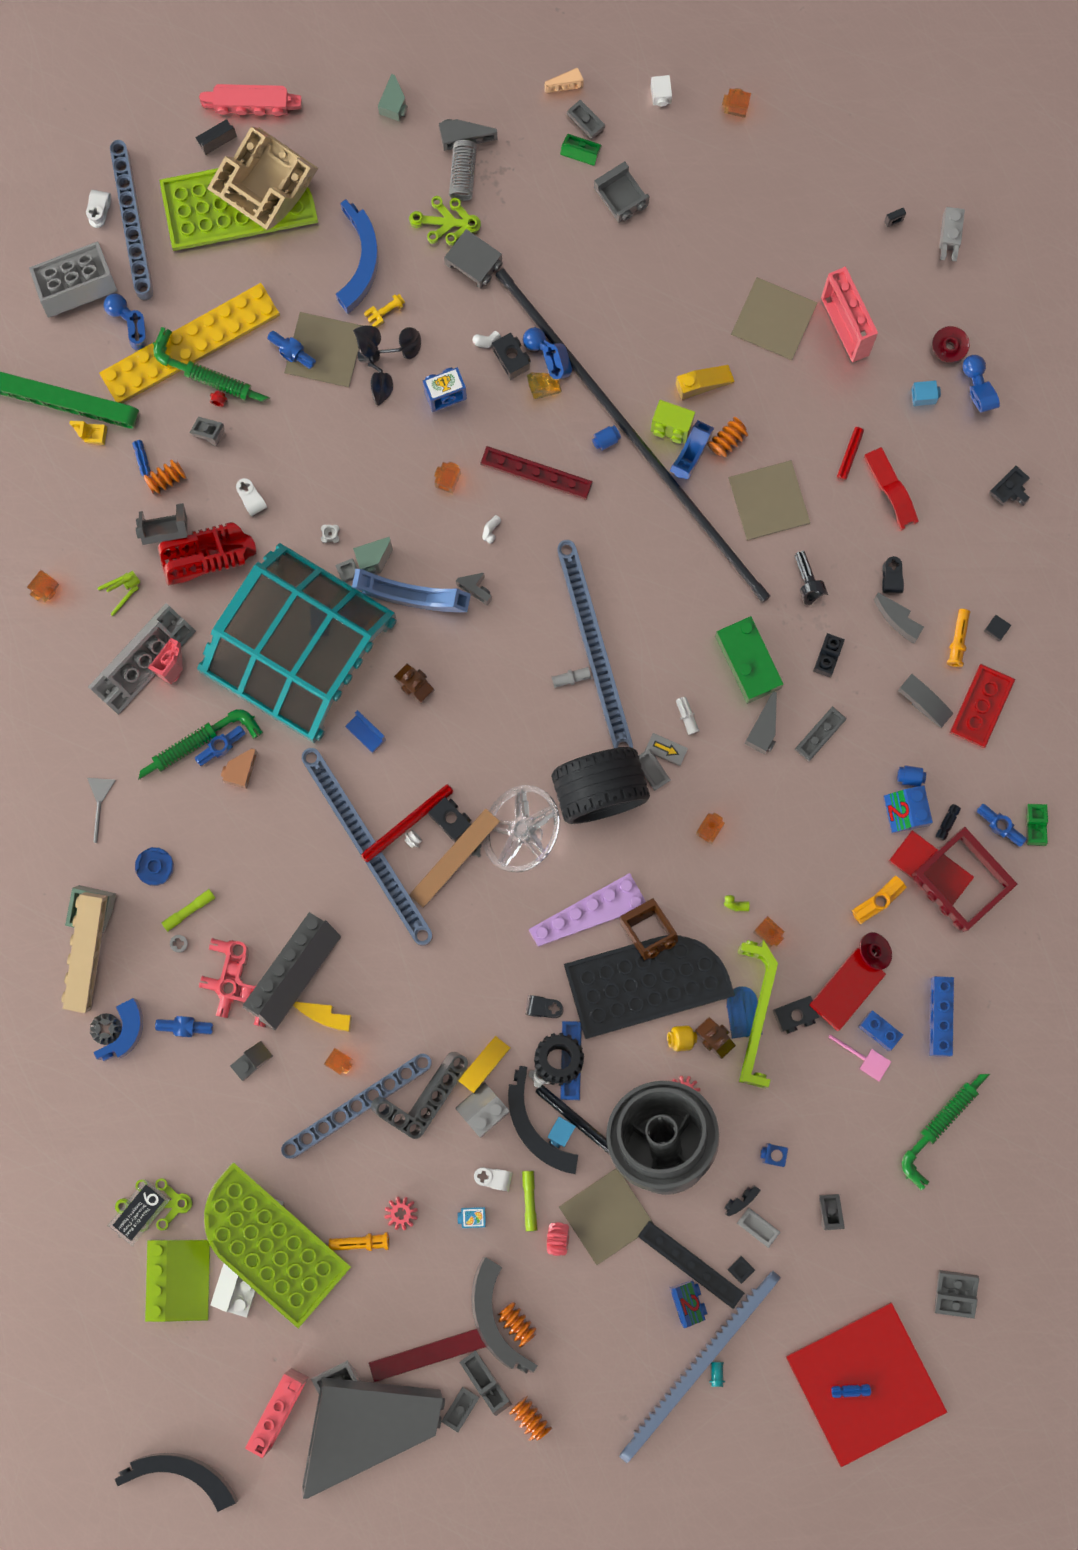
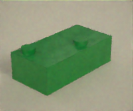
M752 616L716 631L715 637L747 704L771 694L773 691L782 689L783 681Z

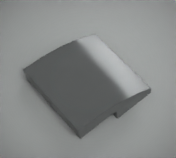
M939 1270L935 1313L975 1319L979 1276Z

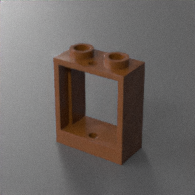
M654 898L620 916L622 927L644 960L656 957L659 952L671 949L678 942L676 931ZM655 915L668 936L644 948L631 927Z

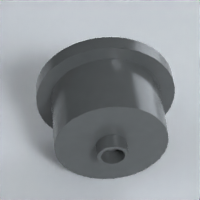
M653 1081L634 1088L621 1098L610 1115L606 1139L612 1162L625 1179L635 1186L650 1192L670 1195L691 1188L709 1170L718 1152L719 1127L712 1107L696 1090L678 1082Z

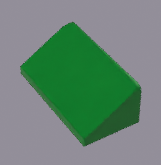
M567 134L562 143L560 154L595 165L602 145Z

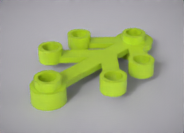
M434 196L431 203L432 207L437 209L443 217L425 216L419 211L412 212L409 216L410 224L414 228H420L423 224L443 225L436 231H430L427 234L428 242L431 244L437 243L438 239L453 227L461 228L455 233H448L446 235V243L450 246L456 243L466 229L471 233H476L481 227L480 219L475 215H469L461 206V201L458 198L450 200V208L457 211L462 219L454 218L443 205L442 198L439 196ZM439 200L440 204L436 205L434 201ZM457 202L458 206H453L452 203ZM415 216H419V217H420L419 220H414L413 218H414ZM470 221L475 222L473 226H470L468 223ZM435 235L436 238L432 240L430 239V236ZM454 237L455 239L454 241H449L448 238Z
M158 1179L155 1183L156 1188L163 1190L172 1200H164L146 1222V1228L140 1231H147L149 1225L164 1208H172L165 1218L159 1219L156 1223L159 1230H166L169 1227V1223L178 1213H186L191 1209L192 1199L190 1196L184 1193L178 1194L168 1185L166 1179ZM138 1180L136 1182V1189L138 1191L142 1190L139 1188L140 1182H144L148 1186L146 1180ZM160 1181L165 1182L164 1188L158 1186ZM125 1198L119 1199L115 1204L117 1213L122 1214L124 1210L120 1209V1204L125 1203L127 1208L131 1203L130 1200ZM180 1200L185 1201L184 1207L179 1206L178 1203ZM161 1221L166 1222L165 1228L160 1227L159 1224Z

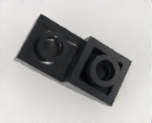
M829 633L826 634L813 670L814 672L831 678L845 639Z
M754 1185L751 1188L747 1187L742 1194L743 1201L736 1197L734 1200L730 1199L724 1208L727 1210L725 1215L731 1216L744 1209L761 1190Z

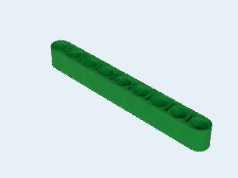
M0 372V395L134 429L139 410L133 406Z

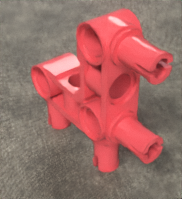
M212 938L210 943L218 946L210 944L209 950L225 953L226 959L221 978L217 980L202 975L200 980L208 982V984L200 982L199 988L216 991L215 993L220 998L216 1016L228 1018L231 1002L236 1000L245 1003L256 987L244 984L241 979L244 965L248 961L249 950L240 941L229 940V942ZM237 946H243V953L236 956L234 949ZM232 983L234 990L226 994L224 991L225 985ZM256 1016L253 1025L259 1026L260 1024L261 1027H266V1024L260 1022Z

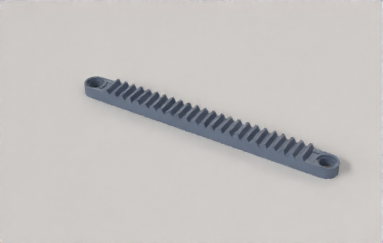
M563 540L557 548L558 557L613 748H618V745L622 742L627 743L629 747L633 748L577 548L572 541ZM563 546H570L572 552L569 555L563 554L561 551Z
M314 748L306 749L302 754V761L361 855L375 843V840L319 751ZM309 753L317 755V760L314 763L307 762L306 757ZM380 852L372 860L365 863L414 941L421 946L429 944L432 940L430 928L385 856ZM421 930H425L428 933V938L425 941H420L417 938V934Z
M772 1271L757 1289H751L752 1295H746L747 1301H741L742 1307H736L737 1313H731L732 1319H726L727 1325L720 1326L722 1331L715 1332L717 1337L710 1338L712 1343L705 1344L706 1351L700 1350L701 1357L695 1356L696 1363L690 1362L691 1369L685 1368L686 1375L680 1374L681 1381L675 1380L676 1387L669 1388L671 1393L664 1394L666 1399H660V1406H654L655 1412H649L650 1418H644L645 1424L638 1425L640 1430L633 1431V1439L619 1455L623 1461L628 1463L773 1289L781 1278L777 1273Z

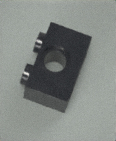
M510 332L491 343L494 354L510 380L530 369L531 360L526 352H522L520 348L522 345L517 336L513 337ZM512 352L517 354L515 358H509L507 355Z
M444 797L428 814L456 842L470 827L472 820L466 813L463 812L461 814L457 810L458 805L452 799L447 800ZM449 814L456 815L457 819L454 823L446 821V817Z
M811 996L773 1010L781 1032L786 1031L789 1034L797 1031V1026L804 1024L807 1027L816 1023L815 1019L819 1018V1015L809 1006L812 1002ZM797 1010L801 1013L800 1021L792 1019L793 1011Z

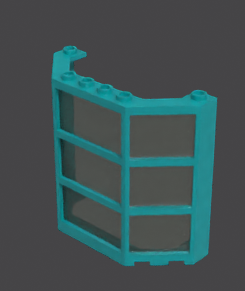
M279 543L276 545L274 552L270 551L263 557V560H265L263 563L257 562L253 566L211 631L213 636L212 642L206 644L203 652L205 657L199 663L197 670L315 744L316 740L320 741L325 733L323 723L332 703L339 700L342 695L341 689L352 680V672L355 668L358 669L363 662L362 657L365 652L369 653L374 645L372 641L382 631L387 632L388 629L391 630L397 620L395 619V613Z

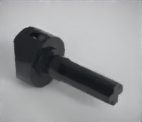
M805 551L797 552L794 556L805 583L800 588V593L804 604L812 605L820 596L829 594L822 580H815Z

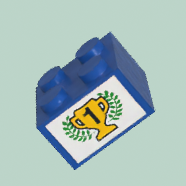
M452 367L447 368L441 374H431L425 380H422L424 393L432 412L467 399L466 387L458 367L454 369Z

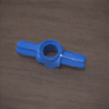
M271 331L268 334L267 339L279 347V353L289 362L299 361L308 369L314 367L316 360L304 352V347L299 341L293 337L285 339L275 331Z
M237 726L226 735L221 734L214 737L207 744L209 747L195 757L196 762L203 766L215 756L219 758L226 755L233 748L232 744L246 734L243 728ZM218 742H225V747L222 750H216Z
M982 804L977 809V813L990 823L989 827H991L995 834L1003 838L1005 836L1008 837L1019 847L1026 842V837L1013 828L1014 824L1008 816L1001 813L997 815L985 804ZM998 821H1003L1006 824L1005 830L998 828Z
M176 1016L174 1020L157 1019L155 1030L173 1032V1035L179 1037H192L194 1033L212 1034L213 1023L195 1022L194 1017Z

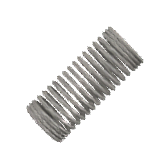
M458 140L453 143L449 196L451 198H458L460 201H467L473 196L477 145L469 140ZM462 145H464V146H471V147H473V148H469V147H457V146H462ZM454 192L467 193L468 195H461Z

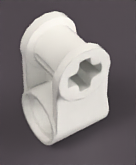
M93 189L90 191L86 215L92 227L99 228L105 224L107 212L111 204V193Z
M243 478L237 482V492L250 516L267 508L260 493L257 492L249 479ZM243 486H246L248 488L247 492L243 490Z
M481 1167L475 1171L474 1179L481 1186L509 1192L513 1172ZM482 1171H486L485 1174L488 1176V1179H484V1182H480V1178L477 1177Z

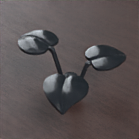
M365 325L353 330L359 348L358 360L362 363H368V367H373L378 371L373 373L371 377V392L376 405L382 404L391 395L393 380L389 373H383V370L374 365V363L379 361L381 353L402 351L405 359L414 358L419 353L421 347V336L415 328L406 327L401 331L399 335L400 348L378 350L381 334L375 326Z

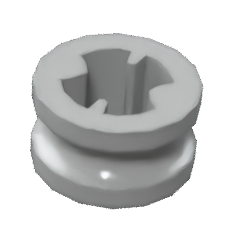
M175 935L170 940V947L175 952H183L188 946L187 939L182 935ZM178 938L184 941V946L181 949L173 945L174 941L176 942Z

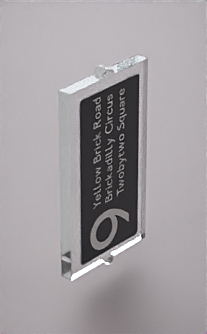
M145 1179L107 1226L115 1231L119 1238L122 1237L133 1246L168 1204L170 1199L160 1192V1188L154 1187Z

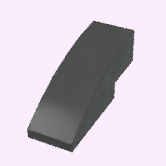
M877 593L874 602L886 621L904 638L915 643L924 626L908 618L911 612L909 609Z
M913 674L908 677L898 690L912 702L915 708L940 728L954 714L932 690Z
M474 1351L460 1361L461 1366L495 1416L512 1405L477 1351Z

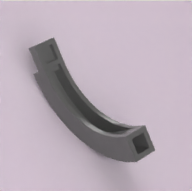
M483 1257L474 1277L471 1297L473 1318L478 1333L488 1350L503 1365L513 1369L515 1364H518L516 1368L526 1374L528 1371L534 1373L538 1365L513 1350L503 1339L496 1326L492 1310V1294L502 1267Z

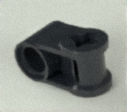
M896 556L889 557L882 566L883 594L903 593L902 561ZM890 563H892L893 566H896L894 570H892V567L889 566Z
M528 995L525 1015L555 1019L563 1014V1006L558 1000ZM557 1004L560 1010L552 1014L549 1008Z

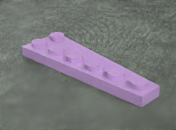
M629 873L535 925L529 931L539 947L619 918L646 901Z

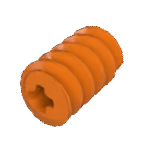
M733 417V421H729L727 423L728 426H724L722 431H719L717 436H714L712 441L707 443L708 447L716 455H722L726 458L727 454L725 451L732 452L731 445L737 447L736 440L743 441L741 435L748 437L745 425L737 417Z
M170 460V467L164 463V470L157 467V474L150 471L151 478L143 475L152 493L155 491L160 494V487L166 491L167 483L173 487V480L180 483L179 476L187 479L178 461L175 463L173 460Z
M512 1302L496 1316H501L498 1320L499 1323L506 1322L503 1327L504 1329L511 1328L508 1333L509 1336L516 1334L514 1342L521 1340L519 1348H521L535 1336L536 1327L529 1328L530 1320L523 1322L526 1315L518 1316L521 1309L513 1310L516 1303Z
M526 1396L512 1408L509 1414L516 1413L517 1416L514 1420H522L519 1427H527L524 1434L532 1433L529 1440L536 1439L538 1441L552 1427L545 1428L548 1423L547 1420L540 1421L543 1415L541 1413L535 1415L538 1409L537 1407L530 1409L533 1402H525L528 1397Z

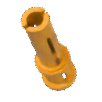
M958 610L954 640L949 646L951 650L950 657L946 663L949 666H964L962 661L964 652L967 649L965 638L971 613L970 610Z
M388 1232L382 1235L368 1233L366 1237L329 1238V1248L333 1251L365 1248L369 1251L380 1248L389 1250L390 1246Z

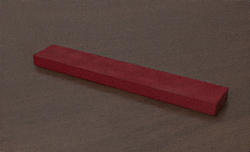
M486 446L480 465L587 500L593 484L591 480Z
M476 1328L371 1361L368 1364L373 1381L377 1382L485 1348L486 1345Z

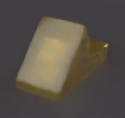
M531 372L527 375L534 399L562 392L559 380L553 379L547 373Z

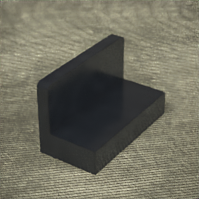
M226 119L195 138L205 155L236 138L237 135L233 125H230Z

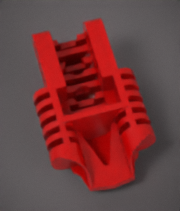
M229 522L225 523L224 527L222 524L218 525L219 528L213 526L211 530L208 527L205 528V531L202 529L198 530L199 533L192 531V534L186 538L161 542L158 546V552L167 585L171 586L187 582L203 574H209L210 571L214 573L216 569L222 571L223 567L226 570L229 569V566L232 568L236 567V564L238 566L245 565V561L256 554L254 540L250 535L245 534L237 524Z

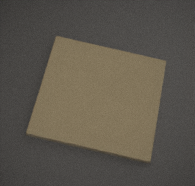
M757 277L731 335L792 360L817 306V302Z
M300 312L293 338L303 345L304 352L315 359L316 363L313 368L308 369L299 361L289 362L287 360L284 373L349 387L359 351L353 330L363 325Z
M792 460L728 477L747 540L810 524Z
M614 1169L559 1206L596 1265L637 1239V1236L647 1222H652L617 1169Z

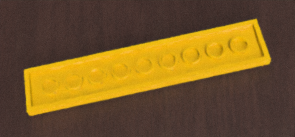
M259 283L173 331L167 342L165 353L170 355L172 359L188 364L189 361L196 363L280 316V313L262 283ZM151 343L104 369L99 374L115 402L124 403L181 370L159 363L154 357V345Z

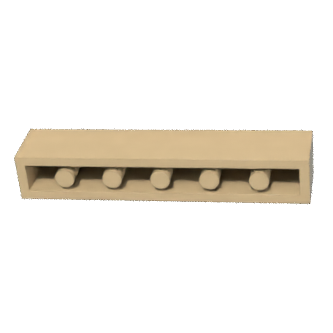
M84 892L79 894L76 899L77 915L73 919V927L75 929L74 934L70 938L72 949L67 958L69 970L64 978L66 990L63 992L61 1002L64 1003L63 1009L82 1013L91 1010L108 896Z

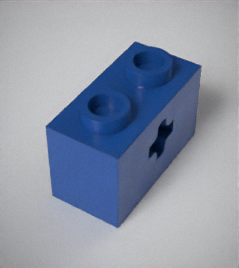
M873 1010L866 1015L858 1028L887 1051H891L903 1036L901 1032Z

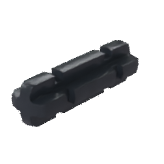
M955 804L950 806L949 813L946 814L940 826L941 829L936 834V837L940 840L947 838L948 832L951 830L957 818L956 816L961 810L959 806Z

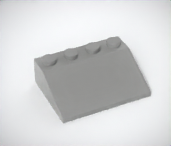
M98 241L29 267L40 302L48 318L117 292L116 285Z

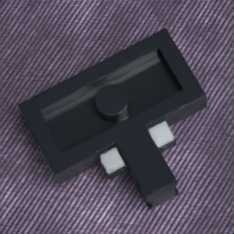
M1015 466L990 490L989 494L1002 505L1011 499L1013 502L1016 500L1024 506L1030 497L1024 492L1025 488L1023 485L1030 477L1018 466Z

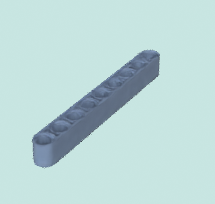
M115 140L110 145V153L133 286L141 300H149L153 296V286L130 155L126 144L121 140ZM123 149V152L116 153V151ZM123 166L126 167V169L123 171L119 170V168ZM126 183L129 184L128 187L122 188V185ZM127 201H132L130 205H125ZM130 218H136L133 222H128ZM133 235H139L137 239H131ZM141 252L140 256L134 257L135 253ZM138 270H145L142 274H136ZM142 287H148L146 291L140 292Z
M426 1054L415 1056L286 1141L281 1147L282 1155L286 1158L294 1159L371 1109L372 1101L368 1097L371 1090H377L379 1097L386 1099L427 1072L432 1066L431 1058ZM422 1057L428 1059V1066L426 1068L418 1066V1060ZM405 1068H409L412 1071L409 1079H403L401 1076V1072ZM388 1079L395 1081V1087L392 1090L385 1088V1082ZM354 1101L362 1103V1109L358 1112L352 1109ZM340 1111L346 1115V1119L342 1123L336 1121V1114ZM323 1122L329 1125V1130L325 1134L319 1130V1126ZM306 1133L311 1134L313 1137L312 1142L308 1145L302 1140ZM289 1144H293L296 1147V1152L291 1156L286 1152V1147Z

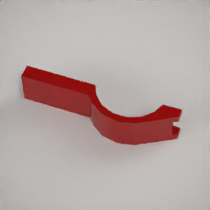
M880 447L865 454L864 458L880 489L886 493L894 508L901 531L905 529L906 524L912 521L914 524H917L919 520L912 500L904 485L898 480L883 448Z

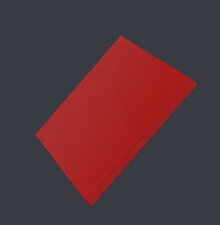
M891 1302L785 1356L840 1467L948 1413ZM868 1384L871 1387L870 1396H841L840 1398H834L831 1393L833 1386H840L841 1388L848 1385L861 1386Z

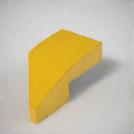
M84 421L69 422L84 442L105 445L108 428L106 425L87 424Z

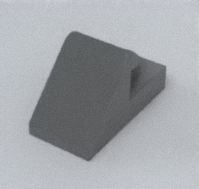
M198 416L189 433L195 437L206 439L212 445L217 446L224 433V424Z
M484 573L457 578L456 585L470 593L487 606L492 600L491 592L483 586L478 587L485 577Z
M260 1041L246 1050L244 1055L231 1064L230 1067L244 1081L272 1058L273 1055Z
M839 1194L819 1195L822 1228L824 1230L845 1229Z

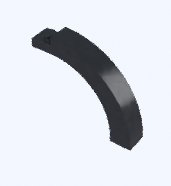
M519 1066V1070L515 1069L514 1081H517V1085L509 1084L508 1090L510 1115L519 1137L526 1147L547 1165L566 1173L576 1174L578 1155L553 1147L540 1137L532 1126L524 1103V1089L528 1067Z
M158 1453L140 1457L130 1462L133 1470H130V1467L118 1472L120 1476L115 1478L117 1486H120L149 1473H174L186 1477L200 1486L212 1500L217 1512L238 1502L228 1482L216 1470L196 1458L182 1454Z

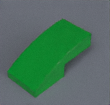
M1047 804L1027 805V845L1047 846L1048 844Z

